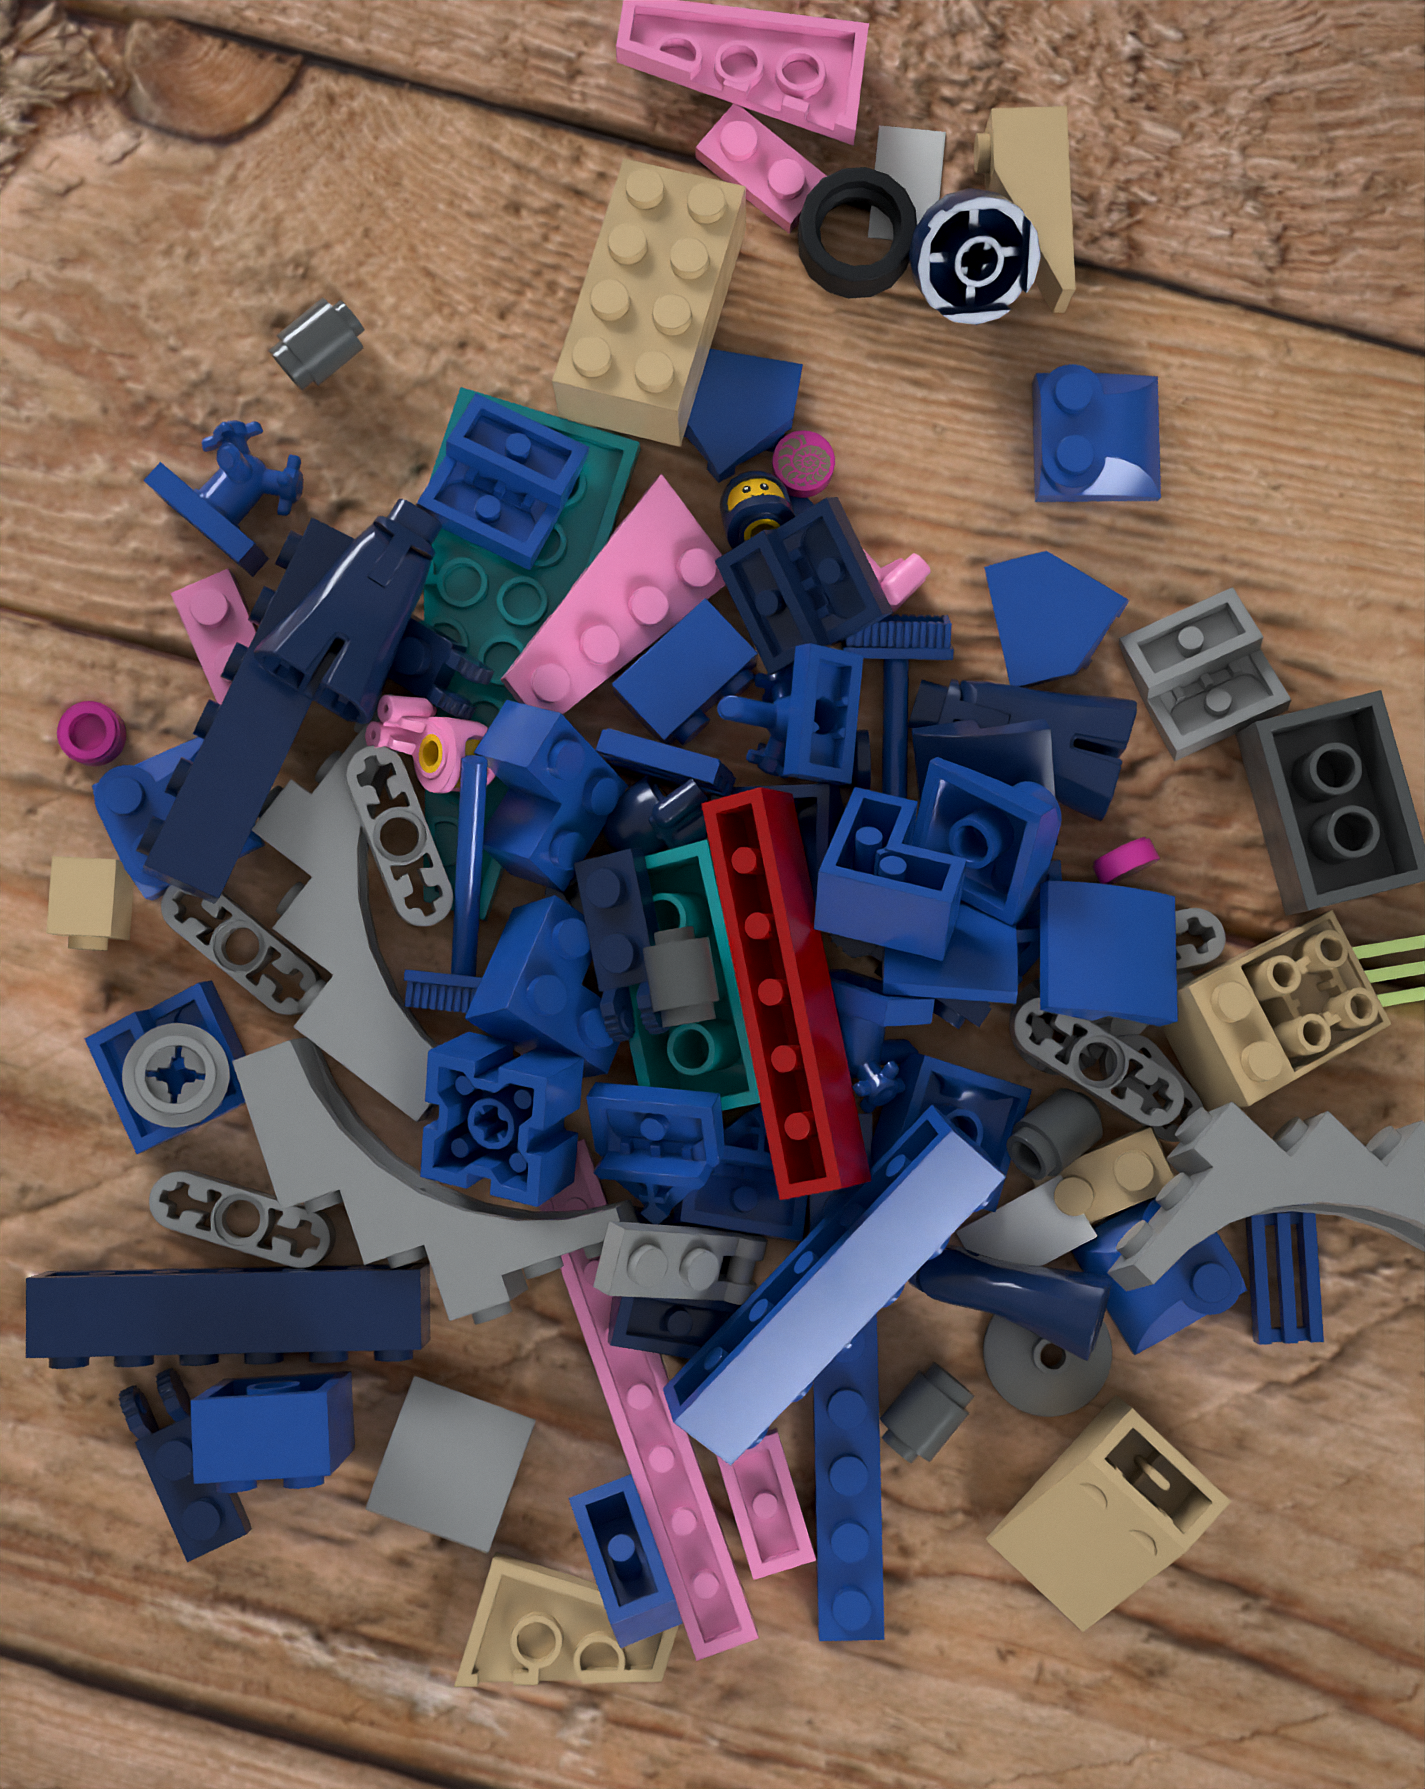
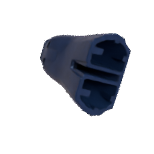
M398 499L387 517L377 516L374 522L347 547L310 592L268 633L253 651L255 659L266 672L346 721L360 724L369 723L382 695L405 629L426 583L431 561L436 554L431 545L442 529L441 523L411 502Z
M921 679L908 727L913 729L976 719L980 729L1045 719L1051 728L1056 800L1075 811L1101 822L1114 795L1122 765V759L1118 758L1126 750L1137 713V702L1117 697L1033 690L988 681L962 680L959 683L958 680L951 679L950 685L947 687Z
M948 1245L937 1257L927 1260L908 1282L934 1300L1002 1317L1088 1361L1097 1344L1113 1278L1094 1273L1012 1263L984 1256L960 1246Z

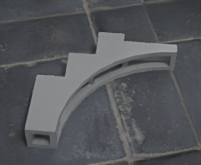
M377 708L370 722H380ZM356 722L354 731L358 735L343 754L340 751H335L325 760L315 776V781L319 785L313 793L292 779L284 788L281 786L274 787L269 792L258 815L260 819L252 828V831L312 876L306 885L298 882L285 894L276 909V912L281 917L272 927L333 975L328 983L319 979L303 996L297 1007L303 1015L294 1025V1028L418 1122L426 1120L437 1106L436 1104L425 1102L428 1051L439 1045L427 1034L410 1008L404 1007L405 1001L398 992L379 948L369 904V844L345 784V769L348 762L356 752L368 746L365 740V732L369 723L360 724ZM374 758L364 760L366 770L357 776L361 787L372 785L376 790L378 798H380L391 768L389 765L379 767L375 763ZM367 806L371 819H374L376 806Z
M307 1037L288 1040L232 1061L280 1209L282 1210L304 1202L307 1214L344 1202L364 1265L387 1258L390 1269L428 1256L449 1321L472 1314L476 1325L512 1312L509 1301L528 1290L525 1277L526 1279H531L563 1267L561 1255L582 1248L587 1259L600 1256L609 1221L639 1223L631 1199L586 1210L529 1211L485 1203L440 1185L434 1180L420 1177L419 1170L396 1156L362 1122L335 1083L320 1047Z
M1233 1102L1209 1112L1201 1107L1179 1126L1175 1136L1180 1140V1143L1166 1158L1180 1174L1171 1179L1157 1195L1155 1201L1161 1207L1147 1223L1145 1220H1141L1118 1242L1116 1250L1122 1255L1107 1273L1126 1291L1155 1284L1191 1247L1229 1223L1249 1216L1288 1211L1340 1216L1382 1229L1425 1252V1122L1421 1120L1398 1129L1387 1126L1364 1146L1329 1111L1303 1121L1299 1117H1294L1285 1123L1271 1139Z

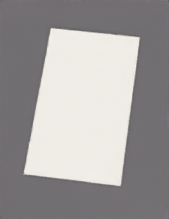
M879 125L875 170L888 174L906 189L916 209L918 225L927 209L939 201L946 132ZM871 206L868 238L893 240V225L889 217L877 207Z
M1061 1174L996 1209V1212H991L956 1231V1234L967 1250L998 1260L1033 1266H1043L1097 1237V1234L1085 1214L1070 1216L1060 1211L1056 1206L1054 1191L1057 1184L1063 1179Z

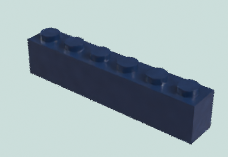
M312 517L303 536L292 530L290 531L275 562V565L286 570L276 591L266 586L263 587L248 618V621L259 626L249 647L238 642L236 643L220 676L232 682L222 704L211 699L208 700L194 729L193 734L204 739L194 762L183 757L180 758L165 789V793L176 797L166 820H162L154 815L152 816L136 849L137 852L148 856L141 872L213 904L220 898L313 701L266 672L255 659L253 651L268 633L320 581L341 554L355 540L354 538Z
M408 1263L390 1269L389 1264L313 1265L307 1268L259 1266L47 1271L26 1278V1358H49V1368L52 1369L85 1367L90 1365V1357L114 1356L115 1367H142L154 1364V1355H179V1365L203 1366L219 1363V1354L243 1353L245 1364L262 1365L283 1362L284 1353L309 1352V1362L335 1363L347 1361L349 1359L348 1351H374L375 1361L395 1362L413 1359V1350H421L431 1340L430 1263Z

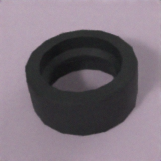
M867 167L845 168L822 178L807 195L799 217V257L809 277L825 291L848 299L872 297L891 288L907 270L910 261L909 251L913 232L917 226L916 209L906 189L888 174ZM862 202L877 207L889 217L893 225L894 239L889 252L881 260L871 265L853 266L837 261L826 252L821 242L820 229L824 217L831 209L843 203Z

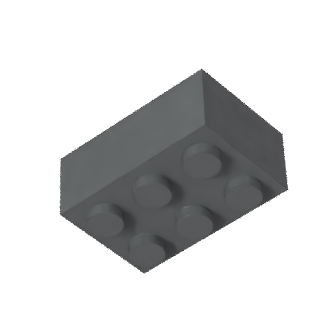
M1381 690L1256 721L1235 734L1286 916L1425 881V843Z

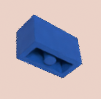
M704 598L612 683V688L616 698L659 743L671 745L674 741L678 740L684 746L708 725L710 719L705 713L722 697L729 695L740 696L754 682L755 674L751 670L757 666L758 653L717 609Z
M632 1474L570 1497L569 1501L619 1647L623 1648L683 1624Z

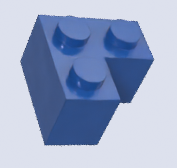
M506 700L474 751L475 755L488 759V768L509 788L484 828L483 849L511 875L564 892L576 873L574 863L584 860L604 827L608 815L614 810L618 799L623 795L628 785L561 713Z
M854 787L818 872L814 929L943 961L959 915L967 859L912 846L918 801Z
M556 895L513 908L464 1019L494 1038L514 1042V1050L521 1055L539 1047L583 1057V1078L608 1074L620 1042H613V1039L609 1038V1034L606 1032L605 1020L602 1017L600 1008L602 998L581 985L592 960L584 915Z

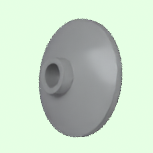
M993 1314L986 1328L983 1341V1359L990 1381L1007 1402L1017 1409L1032 1415L1054 1417L1066 1415L1082 1408L1101 1390L1111 1367L1112 1345L1104 1320L1096 1347L1088 1361L1062 1349L1061 1360L1056 1365L1046 1366L1041 1362L1040 1353L1042 1348L1051 1342L1007 1319Z

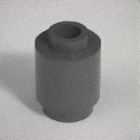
M322 297L276 335L279 342L269 352L295 385L303 391L312 382L319 386L364 349L357 337L365 329L342 300H339L332 306Z
M693 926L655 932V946L643 948V955L653 1012L660 1011L662 1027L716 1019L713 1002L720 1001L709 937L695 939Z
M1067 1088L1056 1090L1014 1125L1013 1135L1008 1138L1006 1143L1008 1154L1016 1167L1032 1179L1042 1180L1046 1176H1057L1101 1139L1103 1128L1099 1108L1090 1097L1081 1092H1075Z
M933 1362L925 1373L920 1370L917 1371L880 1417L882 1423L888 1428L882 1439L911 1464L918 1455L931 1462L969 1415L965 1408L975 1396L936 1362Z

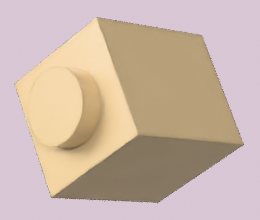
M52 856L46 933L68 937V949L108 951V939L130 940L134 882L126 872L121 860Z

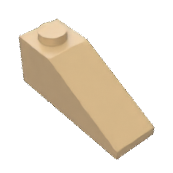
M1067 106L992 108L985 133H976L975 172L985 173L986 190L997 192L1019 206L1026 217L1032 222L1038 232L1041 254L1035 283L1052 313H1065L1076 290Z

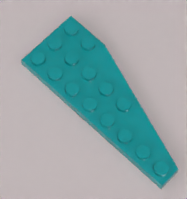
M460 387L430 480L446 456V440L475 393L589 447V454L572 492L531 570L523 568L444 529H441L431 545L436 554L431 561L430 570L424 585V621L467 647V654L495 671L488 685L473 683L456 671L448 686L450 690L470 700L471 704L477 707L471 720L478 721L489 728L506 700L517 702L500 679L547 618L553 614L571 590L570 588L583 571L589 567L613 534L641 448L638 441ZM434 705L437 708L434 717L458 718ZM497 776L486 786L484 828L509 790ZM425 789V820L452 887L453 903L450 910L454 911L460 792L450 791L441 794L429 792ZM484 849L479 919L487 922L504 868ZM424 854L423 868H430L428 858ZM423 885V901L431 904L434 899L440 897L436 886L425 887Z

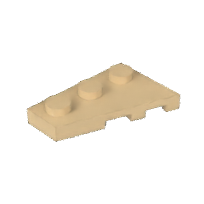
M496 1552L454 1687H477L479 1682H513V1686L538 1685L539 1681L581 1680L582 1684L662 1682L679 1625L620 1648L610 1625L597 1583Z

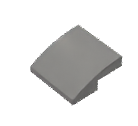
M1233 587L1119 638V646L1133 681L1174 761L1228 738L1256 721L1281 714L1289 708L1291 698L1260 649L1264 637Z
M414 1376L377 1473L366 1510L488 1554L536 1420Z

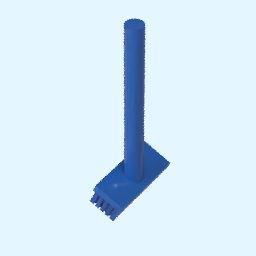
M890 614L875 624L841 641L842 651L863 655L864 659H884L882 793L907 799L909 659L953 660L954 649L951 644L952 623L948 615H941V617L933 615L931 617V615L915 616V614H910V616H907V614H902L900 616L899 614H894L892 616Z
M467 755L465 758H461L451 974L405 969L404 981H407L404 1007H421L423 1009L430 1008L432 1010L438 1009L441 1011L467 1013L482 980V977H476L488 767V759L483 756Z

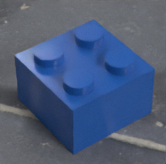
M351 1371L226 1378L190 1401L194 1484L216 1483V1492L236 1493L257 1488V1480L283 1479V1487L288 1489L319 1486L325 1483L324 1476H331L355 1449Z

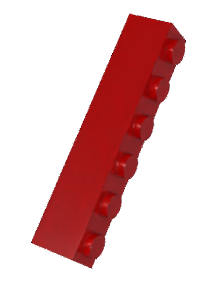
M758 787L702 803L779 1199L784 1200L870 1182L872 1180L821 931L814 929L816 906L793 794Z

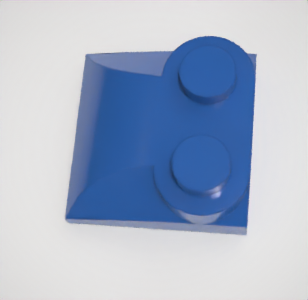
M1075 364L1060 366L1051 373H1036L1032 381L1035 502L1159 501L1161 498L1158 376L1093 373L1088 368Z
M200 737L180 744L134 766L121 765L112 768L101 777L98 783L92 785L96 809L126 872L144 898L153 901L163 896L170 884L141 872L148 856L137 852L136 849L153 815L166 820L176 797L165 793V789L181 757L194 762L204 741ZM252 830L238 859L265 846L263 839Z
M936 757L929 762L915 823L912 846L967 859L961 900L1013 926L1027 915L1040 892V884L1046 881L1061 827L1062 815L1060 806L1054 795L1038 783L1024 781L1010 786L992 777Z
M912 1052L898 1066L899 1073L895 1077L903 1080L906 1086L905 1091L897 1094L882 1107L871 1144L873 1164L875 1165L916 1120L933 1105L985 1150L1006 1176L1011 1162L1006 1143L1008 1138L1013 1135L1014 1125L1025 1115L1032 1089ZM1005 1179L997 1187L995 1195L983 1208L984 1210L996 1212Z
M1156 1197L1111 1214L1092 1226L1097 1237L1071 1250L1072 1255L1083 1272L1110 1276L1107 1272L1122 1255L1116 1250L1118 1242L1141 1220H1145L1147 1223L1161 1207L1155 1201ZM1215 1232L1191 1247L1155 1284L1126 1291L1113 1279L1106 1311L1132 1354L1137 1355L1206 1315H1215L1228 1310L1237 1301L1239 1295L1247 1291V1288L1236 1262L1218 1233Z

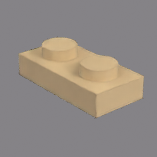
M1146 1125L1091 1148L1060 1173L1063 1179L1057 1184L1054 1191V1201L1058 1209L1070 1216L1085 1214L1089 1223H1092L1156 1197L1163 1187L1175 1177V1173L1170 1163L1166 1160L1167 1156L1153 1126ZM1046 1176L1042 1180H1032L1035 1186L1038 1187L1057 1176Z

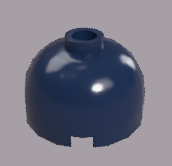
M968 188L945 195L927 209L914 229L909 258L914 282L931 307L953 322L978 325L1001 318L1012 310L1008 305L1018 298L1022 290L1027 294L1035 282L1041 254L1038 232L1019 206L997 192Z

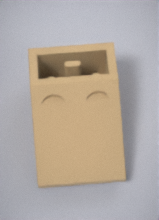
M1333 910L1177 985L1178 1022L1161 1027L1189 1083L1200 1098L1203 1108L1209 1112L1230 1102L1235 1103L1239 1108L1250 1106L1392 1024Z
M1115 1395L987 1536L986 1540L1084 1632L1186 1553L1232 1501L1133 1408Z

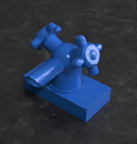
M233 420L220 423L213 431V435L204 438L201 442L204 452L218 449L217 462L220 468L199 490L190 488L161 462L143 481L170 507L248 574L254 577L269 558L256 543L239 530L240 526L238 524L264 494L279 496L278 515H289L292 504H295L301 498L304 479L300 471L301 459L296 455H289L287 466L283 471L267 469L260 459L251 455L247 444L250 437L263 432L261 424L256 421L245 424L241 421Z
M812 643L796 646L793 666L773 675L768 673H758L755 675V686L765 689L762 701L729 695L720 700L717 712L724 720L767 728L771 735L768 743H759L757 750L749 749L746 755L747 761L751 764H756L761 771L783 779L794 777L832 785L851 784L864 656Z
M828 969L850 1077L859 1080V1082L854 1084L853 1090L858 1096H864L860 1103L862 1110L865 1113H871L876 1106L885 1105L897 1094L905 1091L906 1086L903 1080L895 1078L899 1073L897 1064H901L912 1052L919 1053L906 1039L884 1040L886 1026L931 1024L935 998L882 994L881 980L849 969Z

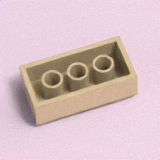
M623 158L552 379L559 418L681 446L745 235L746 186Z

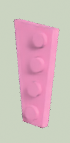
M623 0L616 43L617 63L854 146L869 23L682 0Z
M662 473L653 480L643 493L642 498L608 539L609 541L589 567L583 571L570 588L571 590L553 614L547 618L500 679L518 703L559 712L563 715L680 622L704 598L709 599L726 585L715 563V560L721 557L722 554Z

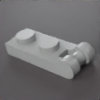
M609 1221L593 1287L608 1296L721 1300L742 1305L756 1290L757 1284L752 1281L756 1261L764 1259L768 1240L758 1235L723 1229ZM723 1256H730L727 1273L719 1274Z

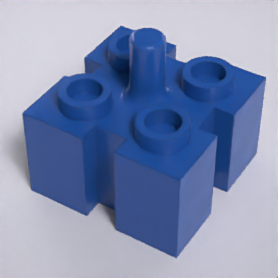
M466 1032L429 1050L425 1102L439 1105V1118L423 1127L420 1177L465 1189L483 1178L491 1179L490 1195L539 1207L574 1183L578 1133L564 1128V1118L578 1110L581 1105L583 1057L537 1047L515 1058L513 1055L514 1042L472 1032Z

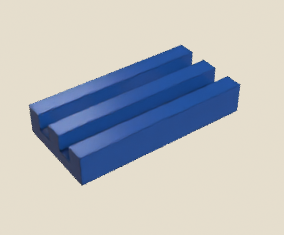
M609 728L602 730L596 747V751L604 755L603 757L606 760L611 761L614 767L642 775H650L653 778L680 786L693 778L703 792L722 798L731 795L736 780L733 773L717 758Z
M1288 1211L1246 1217L1253 1342L1259 1345L1272 1344V1342H1283L1285 1344L1298 1343V1341L1324 1342L1316 1214ZM1290 1224H1296L1303 1326H1297ZM1265 1225H1274L1281 1327H1271Z

